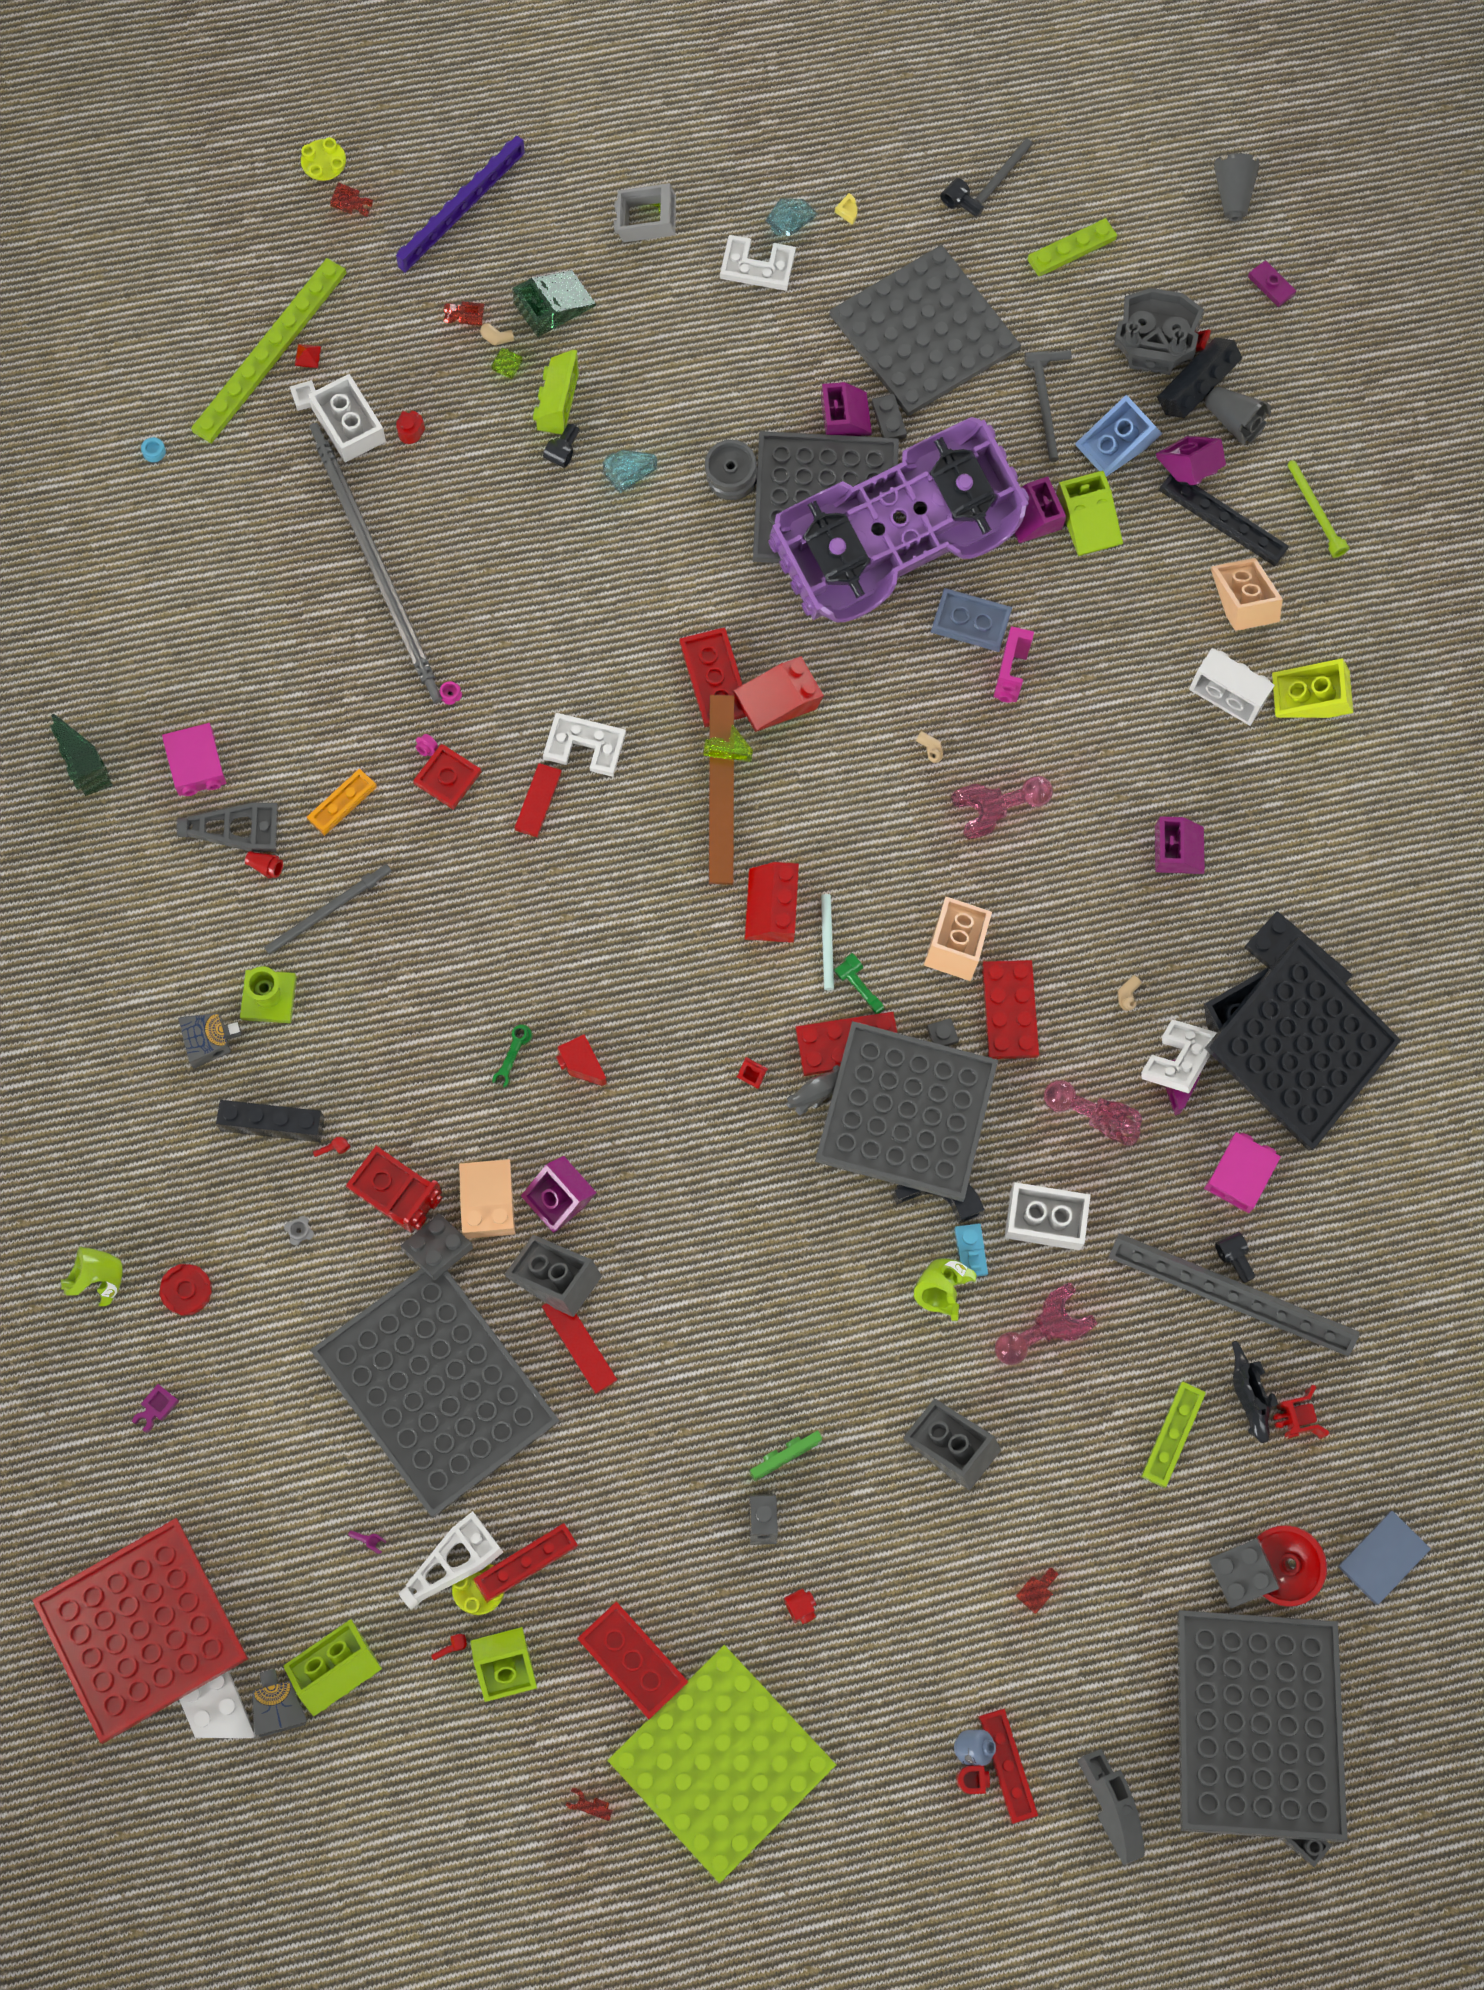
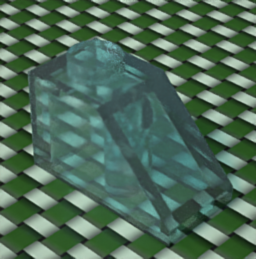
M780 198L765 221L771 226L770 229L776 235H793L814 219L818 213L804 199Z
M620 450L616 454L612 453L607 456L603 462V474L619 493H622L657 469V457L655 454Z

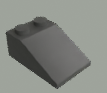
M532 1235L504 1274L506 1278L543 1302L572 1317L575 1316L602 1277L593 1260L536 1235Z
M935 1398L903 1437L904 1441L968 1490L972 1489L1001 1452L995 1436Z

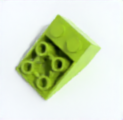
M1104 471L1059 482L1056 495L1065 512V523L1078 556L1123 544L1112 492Z

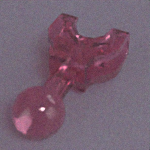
M1032 776L1024 782L1022 789L1002 795L1000 788L992 790L983 785L972 784L954 791L951 795V800L958 808L971 806L979 812V817L968 822L963 831L965 837L971 840L991 834L998 820L1007 816V808L1023 803H1028L1034 807L1047 804L1052 797L1053 788L1050 781L1045 777Z
M1065 1080L1052 1081L1045 1088L1044 1101L1051 1110L1063 1112L1072 1109L1090 1117V1126L1121 1144L1133 1145L1138 1141L1142 1117L1137 1110L1123 1103L1107 1101L1099 1098L1097 1104L1077 1096L1074 1087ZM1126 1116H1132L1135 1119V1121L1129 1119ZM1121 1132L1133 1135L1131 1137H1125L1122 1135Z
M1067 1283L1051 1292L1045 1299L1042 1313L1034 1320L1036 1323L1034 1326L1021 1334L1016 1332L1002 1334L995 1343V1353L1002 1363L1016 1365L1025 1359L1028 1347L1045 1337L1048 1342L1055 1338H1060L1064 1341H1075L1092 1330L1098 1322L1092 1315L1081 1319H1074L1066 1313L1065 1302L1076 1292L1073 1284Z

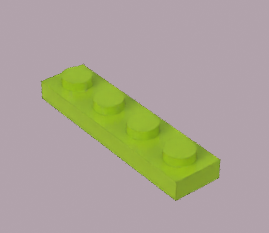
M1104 218L1029 254L1027 260L1038 277H1041L1115 241L1117 234L1108 220Z
M1183 1381L1180 1383L1142 1472V1478L1163 1488L1167 1487L1206 1394L1205 1391Z

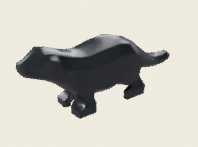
M1233 1341L1232 1347L1235 1355L1233 1385L1235 1393L1250 1423L1248 1433L1257 1438L1260 1443H1266L1269 1441L1270 1409L1278 1405L1275 1394L1266 1395L1260 1375L1265 1373L1261 1361L1249 1363L1238 1341Z

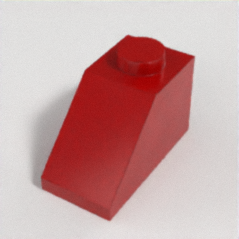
M585 1034L557 1047L559 1055L555 1057L561 1070L566 1068L570 1076L600 1086L607 1084L606 1076Z

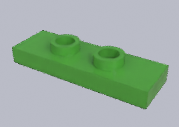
M817 1430L802 1440L800 1437L792 1439L785 1444L787 1449L780 1453L774 1450L763 1457L765 1461L750 1470L749 1473L754 1481L761 1479L821 1444L823 1438Z

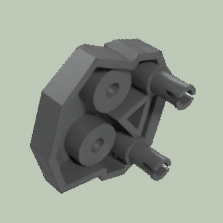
M1150 288L1126 295L1124 298L1123 320L1118 322L1114 346H1117L1124 353L1129 362V368L1142 369L1143 371L1151 370V372L1170 375L1172 369L1186 360L1194 359L1198 341L1197 332L1203 319L1204 309L1185 294Z

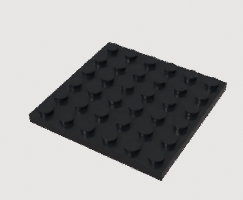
M1295 938L1211 1039L1205 1049L1310 1151L1315 1149L1400 1043L1401 1039L1300 938Z

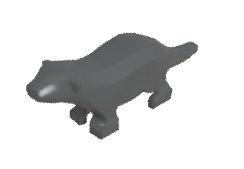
M836 1065L833 1067L832 1072L824 1073L808 1080L795 1094L787 1098V1107L795 1108V1111L802 1115L813 1105L814 1108L822 1106L823 1101L833 1095L840 1067Z

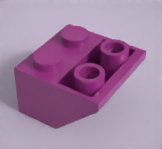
M846 382L822 384L821 406L825 435L871 436L872 430L867 392Z
M1047 476L1022 486L1029 496V504L1026 507L1023 521L1015 532L1019 544L1062 530L1066 515L1049 477Z
M1160 816L1155 825V872L1204 874V827L1185 817Z

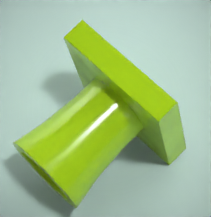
M264 966L246 970L240 1019L246 1021L291 1023L296 973L275 972L273 969Z

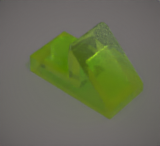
M734 725L731 727L729 742H725L724 739L717 737L710 738V740L705 739L703 756L751 762L752 748Z

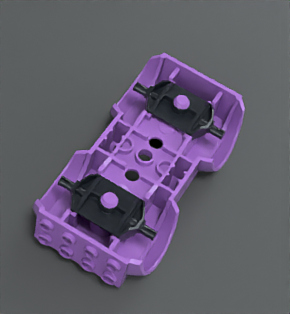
M970 417L905 449L902 454V463L854 487L842 481L776 514L775 524L772 526L768 542L774 553L778 552L781 561H779L780 566L785 574L789 573L792 582H790L791 587L796 595L800 594L803 600L801 605L807 616L811 615L813 620L824 616L837 623L859 618L878 607L890 596L895 589L898 577L948 552L962 559L981 556L1004 543L1016 532L1025 516L1026 507L1029 504V496L1023 487L1020 488L1017 482V473L1012 466L1009 467L1006 461V452L1001 445L998 446L994 439L996 437L995 431L990 424L987 425L985 420L981 421L980 419ZM916 502L926 504L927 511L925 514L918 515L914 512L913 506ZM896 512L903 513L906 521L902 524L896 523L893 519V514ZM874 523L884 525L885 532L883 535L876 536L872 533L871 527Z

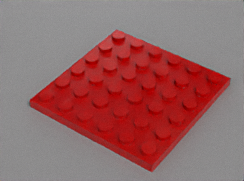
M177 1518L32 1600L101 1744L111 1740L249 1659Z

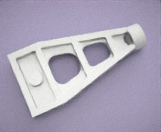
M472 1511L451 1528L409 1580L406 1587L398 1594L412 1610L422 1600L484 1569L501 1555L503 1551ZM456 1544H464L470 1553V1559L458 1567H451L447 1563L449 1552ZM441 1564L446 1571V1575L434 1584H429L426 1580V1575L435 1565Z

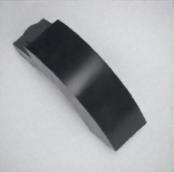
M969 1183L963 1202L936 1195L948 1202L958 1224L982 1216L985 1211L978 1194ZM897 1185L893 1198L896 1205L922 1195L936 1194Z

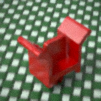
M1315 1385L1308 1387L1303 1397L1283 1401L1276 1405L1277 1409L1284 1413L1275 1414L1273 1421L1286 1420L1276 1422L1274 1425L1276 1428H1283L1287 1425L1288 1430L1285 1433V1437H1288V1439L1300 1436L1299 1434L1307 1432L1316 1434L1319 1439L1329 1435V1431L1318 1424L1300 1428V1426L1317 1422L1313 1404L1308 1403L1294 1407L1295 1404L1304 1403L1311 1399L1316 1390Z

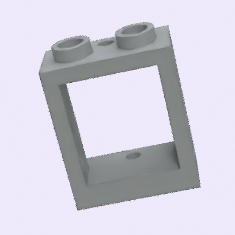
M670 183L618 190L617 200L614 202L617 220H614V230L616 234H619L623 243L675 236L676 194ZM661 203L660 221L629 225L630 207Z

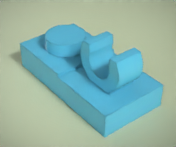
M981 1224L956 1226L954 1229L959 1262L972 1269L977 1277L988 1275Z

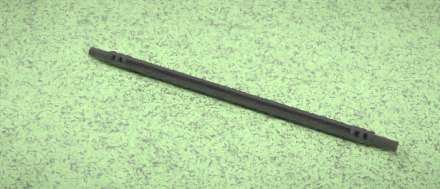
M312 423L309 428L317 443L316 449L421 682L426 685L434 704L441 702L442 697L435 684L436 678L329 441L325 440L318 423Z

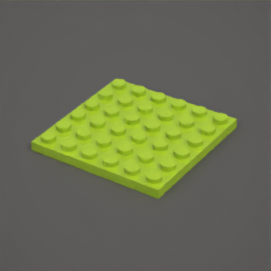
M725 1645L688 1680V1683L652 1718L645 1722L607 1760L719 1884L836 1766L833 1760Z

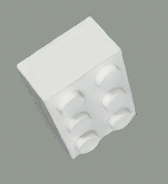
M350 374L308 394L313 412L344 462L386 442L382 425Z
M1212 648L1197 670L1189 690L1251 726L1275 685L1267 677L1252 672L1245 664L1237 663L1230 659L1223 651H1217Z
M1015 1182L1010 1193L1004 1238L1081 1250L1085 1243L1091 1195Z

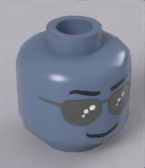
M982 1729L965 1730L955 1740L954 1752L964 1765L983 1766L988 1765L996 1752V1745L988 1731Z

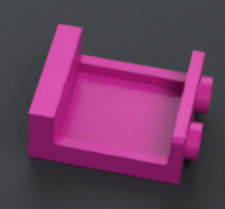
M1010 627L993 696L1002 702L1010 703L1017 702L1023 679L1010 676V670L1014 657L1027 660L1034 631Z
M210 723L162 735L174 786L179 796H192L198 791L205 789L216 790L221 785L226 784L215 743V735Z
M1235 1132L1204 1189L1241 1210L1250 1213L1260 1198L1281 1156L1277 1155L1273 1148L1255 1143L1251 1136Z

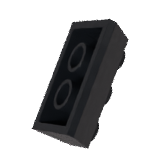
M1268 968L1204 1003L1208 1030L1218 1032L1268 972Z

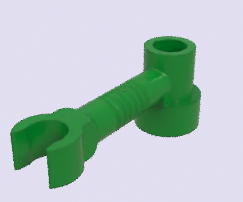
M850 953L844 958V962L834 969V972L841 981L848 979L865 999L875 1014H880L885 1010L884 1005L858 977L857 973L864 967L853 953Z
M520 1024L513 1028V1041L499 1072L495 1073L492 1078L494 1084L499 1076H504L505 1083L503 1087L506 1088L509 1085V1075L521 1045L530 1043L533 1038V1032L528 1026ZM520 1030H524V1036L522 1038H518L517 1033Z

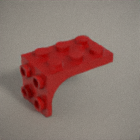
M377 1145L346 1184L348 1190L411 1234L415 1229L420 1230L427 1220L426 1214L431 1208L434 1210L442 1200V1191L437 1181L433 1180L430 1182Z

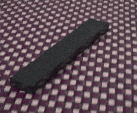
M1170 473L1160 486V492L1273 566L1278 564L1290 547L1197 485L1178 482Z

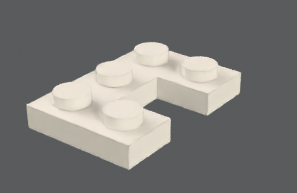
M729 235L720 279L787 291L796 247L773 243L770 261H759L748 258L751 246L750 238Z
M556 713L543 759L567 765L573 744L593 748L595 751L590 771L613 777L626 730Z
M1172 1019L1162 1036V1043L1182 1050L1176 1061L1151 1055L1141 1072L1142 1079L1189 1093L1211 1055L1205 1047L1217 1032Z

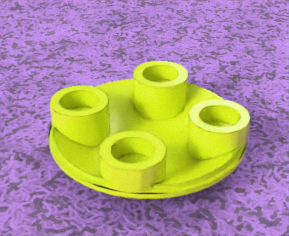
M328 137L315 140L302 147L301 166L309 177L326 181L337 177L343 171L346 164V156L344 150L336 143L335 139Z
M489 1564L484 1569L452 1585V1595L460 1609L472 1615H483L493 1611L501 1603L504 1593L487 1603L473 1581L475 1577L494 1565Z

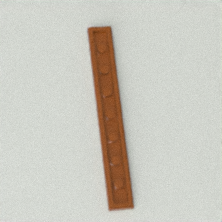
M710 695L709 884L733 885L734 695Z

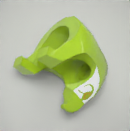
M79 1246L74 1267L68 1278L65 1280L61 1279V1289H64L65 1295H79L90 1284L101 1281L102 1283L97 1289L101 1297L98 1305L107 1306L112 1302L120 1288L123 1272L121 1260L109 1253Z
M936 1259L927 1266L918 1279L914 1288V1298L924 1309L950 1315L951 1321H958L959 1304L956 1303L957 1292L954 1286L970 1281L976 1282L977 1275L972 1269L967 1268L957 1260Z

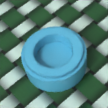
M148 438L141 445L143 457L149 462H158L166 454L164 443L158 438Z

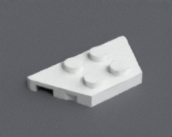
M229 1671L179 1699L195 1738H254L252 1724Z

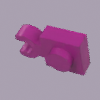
M157 1384L141 1403L146 1410L136 1414L132 1422L137 1425L141 1419H146L147 1424L142 1430L148 1433L154 1426L153 1420L157 1417L163 1421L179 1400Z

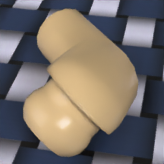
M489 323L481 326V336L492 345L514 341L512 330L499 332Z
M1134 975L1118 990L1119 1005L1125 1011L1133 1010L1137 1005V1002L1134 1001L1133 992L1142 982Z

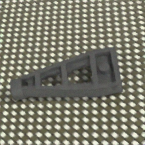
M248 803L187 818H178L177 836L197 838L246 851L276 852L278 804ZM238 818H251V835L241 837L232 834L230 831L231 822ZM212 820H224V833L213 834L206 832V823Z

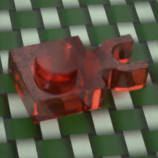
M338 182L330 201V206L352 214L353 209H356L360 214L368 217L369 210L363 208V205L372 207L373 200L366 197L360 198L359 190Z

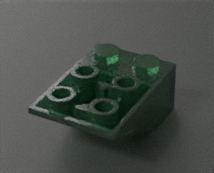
M572 270L533 277L512 288L514 305L537 338L596 306V303Z
M52 714L51 717L54 724H51L50 727L55 739L57 738L60 754L63 760L65 759L68 766L66 767L68 775L76 789H81L84 795L88 796L112 787L113 784L107 768L96 747L57 715Z

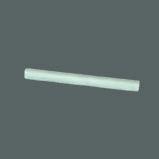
M822 894L824 990L829 991L834 990L831 895Z

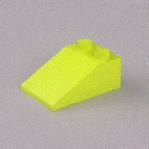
M1343 658L1272 673L1273 684L1275 685L1273 687L1275 716L1277 718H1331L1354 713L1350 670Z

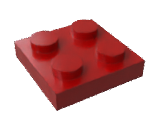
M441 743L415 777L413 783L454 810L482 771L481 768Z

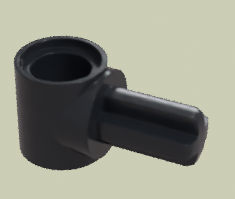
M955 178L940 194L942 202L950 209L962 207L974 217H979L984 210L983 205L969 196L970 188L960 178Z
M573 423L568 424L560 438L551 439L548 442L543 458L566 468L572 459L574 452L572 444L580 429Z
M1240 1232L1215 1242V1248L1220 1259L1224 1263H1232L1242 1283H1247L1255 1278V1274L1245 1257L1249 1252V1248Z

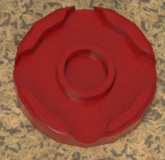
M179 1264L170 1268L162 1277L159 1296L164 1306L172 1313L181 1316L193 1315L201 1311L208 1304L212 1294V1283L207 1273L199 1266Z

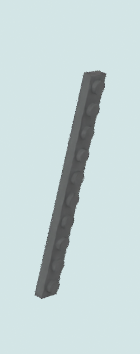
M1118 1233L1108 1258L1348 1357L1359 1338L1360 1332L1123 1234Z

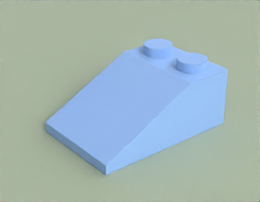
M1125 395L1075 445L1099 471H1104L1107 477L1146 450L1162 433L1137 405Z

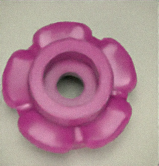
M451 681L442 684L439 691L442 697L441 701H444L447 705H453L456 701H459L462 697L460 686Z
M428 734L416 738V749L423 756H432L438 748L437 742Z

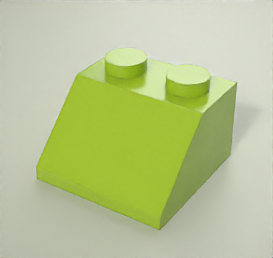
M523 1627L470 1641L473 1662L485 1702L537 1688Z

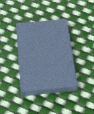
M944 588L931 633L999 652L1012 607Z
M1390 1511L1337 1567L1375 1605H1379L1431 1548L1393 1511Z

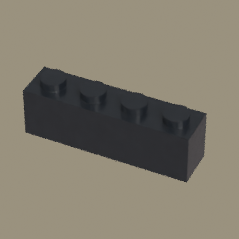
M1215 337L1157 396L1165 415L1185 418L1243 359L1235 340Z
M220 1100L216 1125L221 1132L321 1143L325 1117L319 1110Z

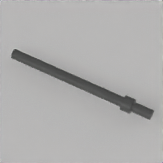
M385 864L372 874L367 873L361 877L360 882L270 942L264 949L271 955L364 890L372 889L377 885V881L391 873L392 870Z

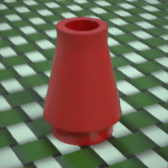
M249 851L245 857L246 865L269 879L279 877L282 872L283 860L279 859L277 855Z

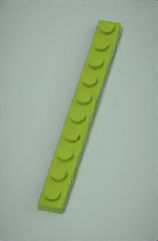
M328 258L325 259L191 427L194 434L211 444L344 278L346 275L345 268Z

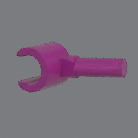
M350 1530L348 1534L349 1537L365 1543L376 1554L382 1553L381 1550L376 1548V1544L380 1541L386 1543V1540L374 1533L367 1536Z

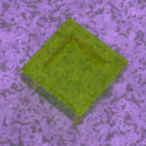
M501 348L491 368L493 371L513 379L523 358Z

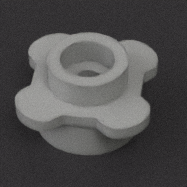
M300 1216L299 1219L287 1222L284 1226L285 1231L290 1235L289 1241L292 1245L297 1246L301 1241L305 1239L311 1240L314 1236L313 1230L308 1226L309 1220L305 1216Z

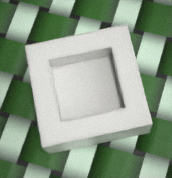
M312 380L290 386L297 411L311 407L308 394L316 391Z

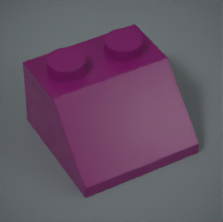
M1186 436L1156 453V458L1178 482H1187L1189 485L1201 483L1203 478L1218 473L1219 469L1226 466L1222 439Z
M562 1156L546 1164L522 1193L521 1197L547 1227L555 1233L584 1209L597 1192L565 1156Z

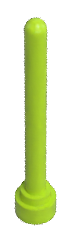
M1289 461L1288 468L1329 540L1328 550L1333 558L1344 555L1350 549L1346 540L1338 537L1296 461Z

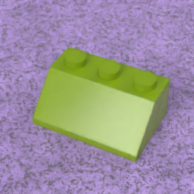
M570 350L551 357L549 366L544 368L543 380H545L544 387L540 386L538 400H540L539 407L535 406L533 420L536 421L537 430L562 435L567 426L579 376L577 350Z
M352 1619L283 1665L298 1697L313 1717L382 1669Z

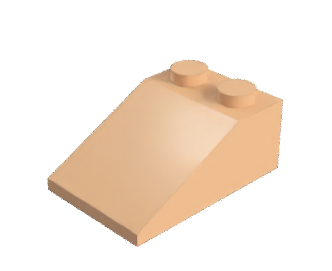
M1256 558L1211 566V572L1226 617L1235 631L1280 622L1283 599Z
M945 897L924 966L971 981L979 962L992 912Z
M510 1159L460 1163L462 1234L467 1239L516 1235Z

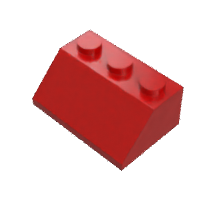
M772 862L749 869L745 940L794 943L799 863Z

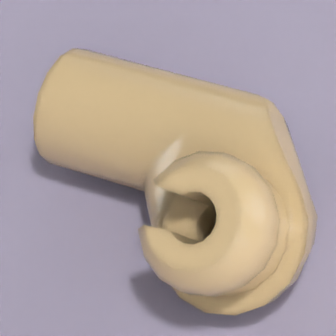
M921 731L916 742L926 747L928 759L931 762H940L943 758L941 742Z

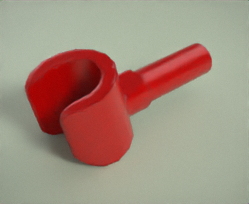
M336 1137L332 1140L331 1144L313 1151V1154L317 1157L336 1149L338 1154H343L351 1146L343 1137Z
M465 1634L450 1636L452 1645L446 1646L432 1654V1659L435 1661L448 1653L465 1649L467 1646Z

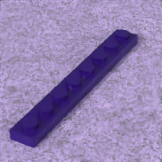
M516 135L511 141L506 142L503 149L496 156H492L488 164L482 170L477 171L473 179L467 185L462 186L458 194L452 200H448L444 204L443 209L437 215H433L427 225L422 230H418L406 246L403 245L398 250L396 258L399 269L406 273L525 154L523 139Z

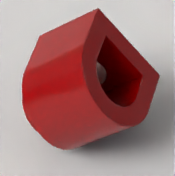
M402 411L396 422L399 439L405 444H413L420 439L425 431V424L419 413L416 411H410L409 413Z
M802 1588L783 1598L795 1624L801 1621L802 1625L817 1618L813 1608L817 1604L810 1591L805 1592Z
M984 1765L963 1767L956 1776L957 1787L965 1794H986V1788H990L989 1771H985Z

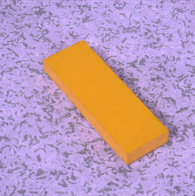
M359 768L307 816V820L325 836L377 788L376 783Z

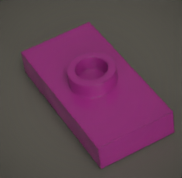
M1266 260L1248 274V278L1278 308L1296 293V290Z

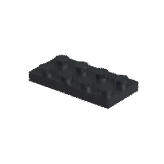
M1278 911L1274 913L1244 947L1270 969L1295 938H1300L1344 983L1353 975Z

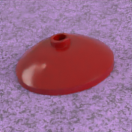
M1280 1525L1264 1531L1257 1537L1280 1586L1279 1589L1262 1595L1263 1597L1281 1606H1298L1312 1600L1321 1591L1327 1577V1560L1321 1545L1310 1533L1299 1527ZM1289 1559H1293L1296 1562L1295 1568L1289 1566Z

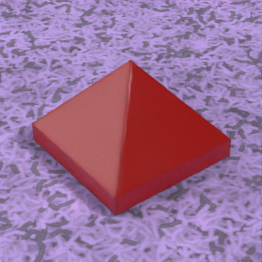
M1209 329L1197 332L1198 341L1195 353L1201 352L1209 344L1211 334Z
M298 344L295 366L318 368L321 346Z
M746 1057L737 1078L759 1089L768 1068Z

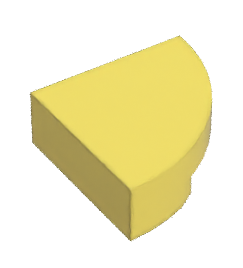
M848 193L835 207V213L852 225L854 224L858 210L855 198Z

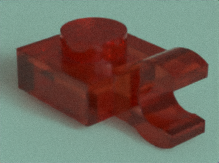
M462 301L461 306L446 303L444 306V312H446L444 322L453 323L459 319V324L482 326L485 304Z
M1049 1568L1039 1581L1032 1576L1015 1597L1031 1612L1036 1614L1053 1595L1047 1588L1059 1574L1053 1568Z
M571 1789V1792L579 1796V1801L577 1804L567 1802L566 1806L569 1809L581 1810L610 1821L613 1810L608 1809L610 1803L594 1798L592 1803L585 1799L584 1793L580 1789Z

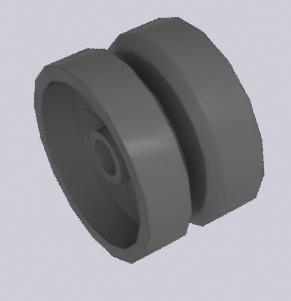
M724 440L716 443L709 450L705 458V472L709 487L716 496L725 500H739L754 490L757 484V463L753 450L746 443L738 440Z

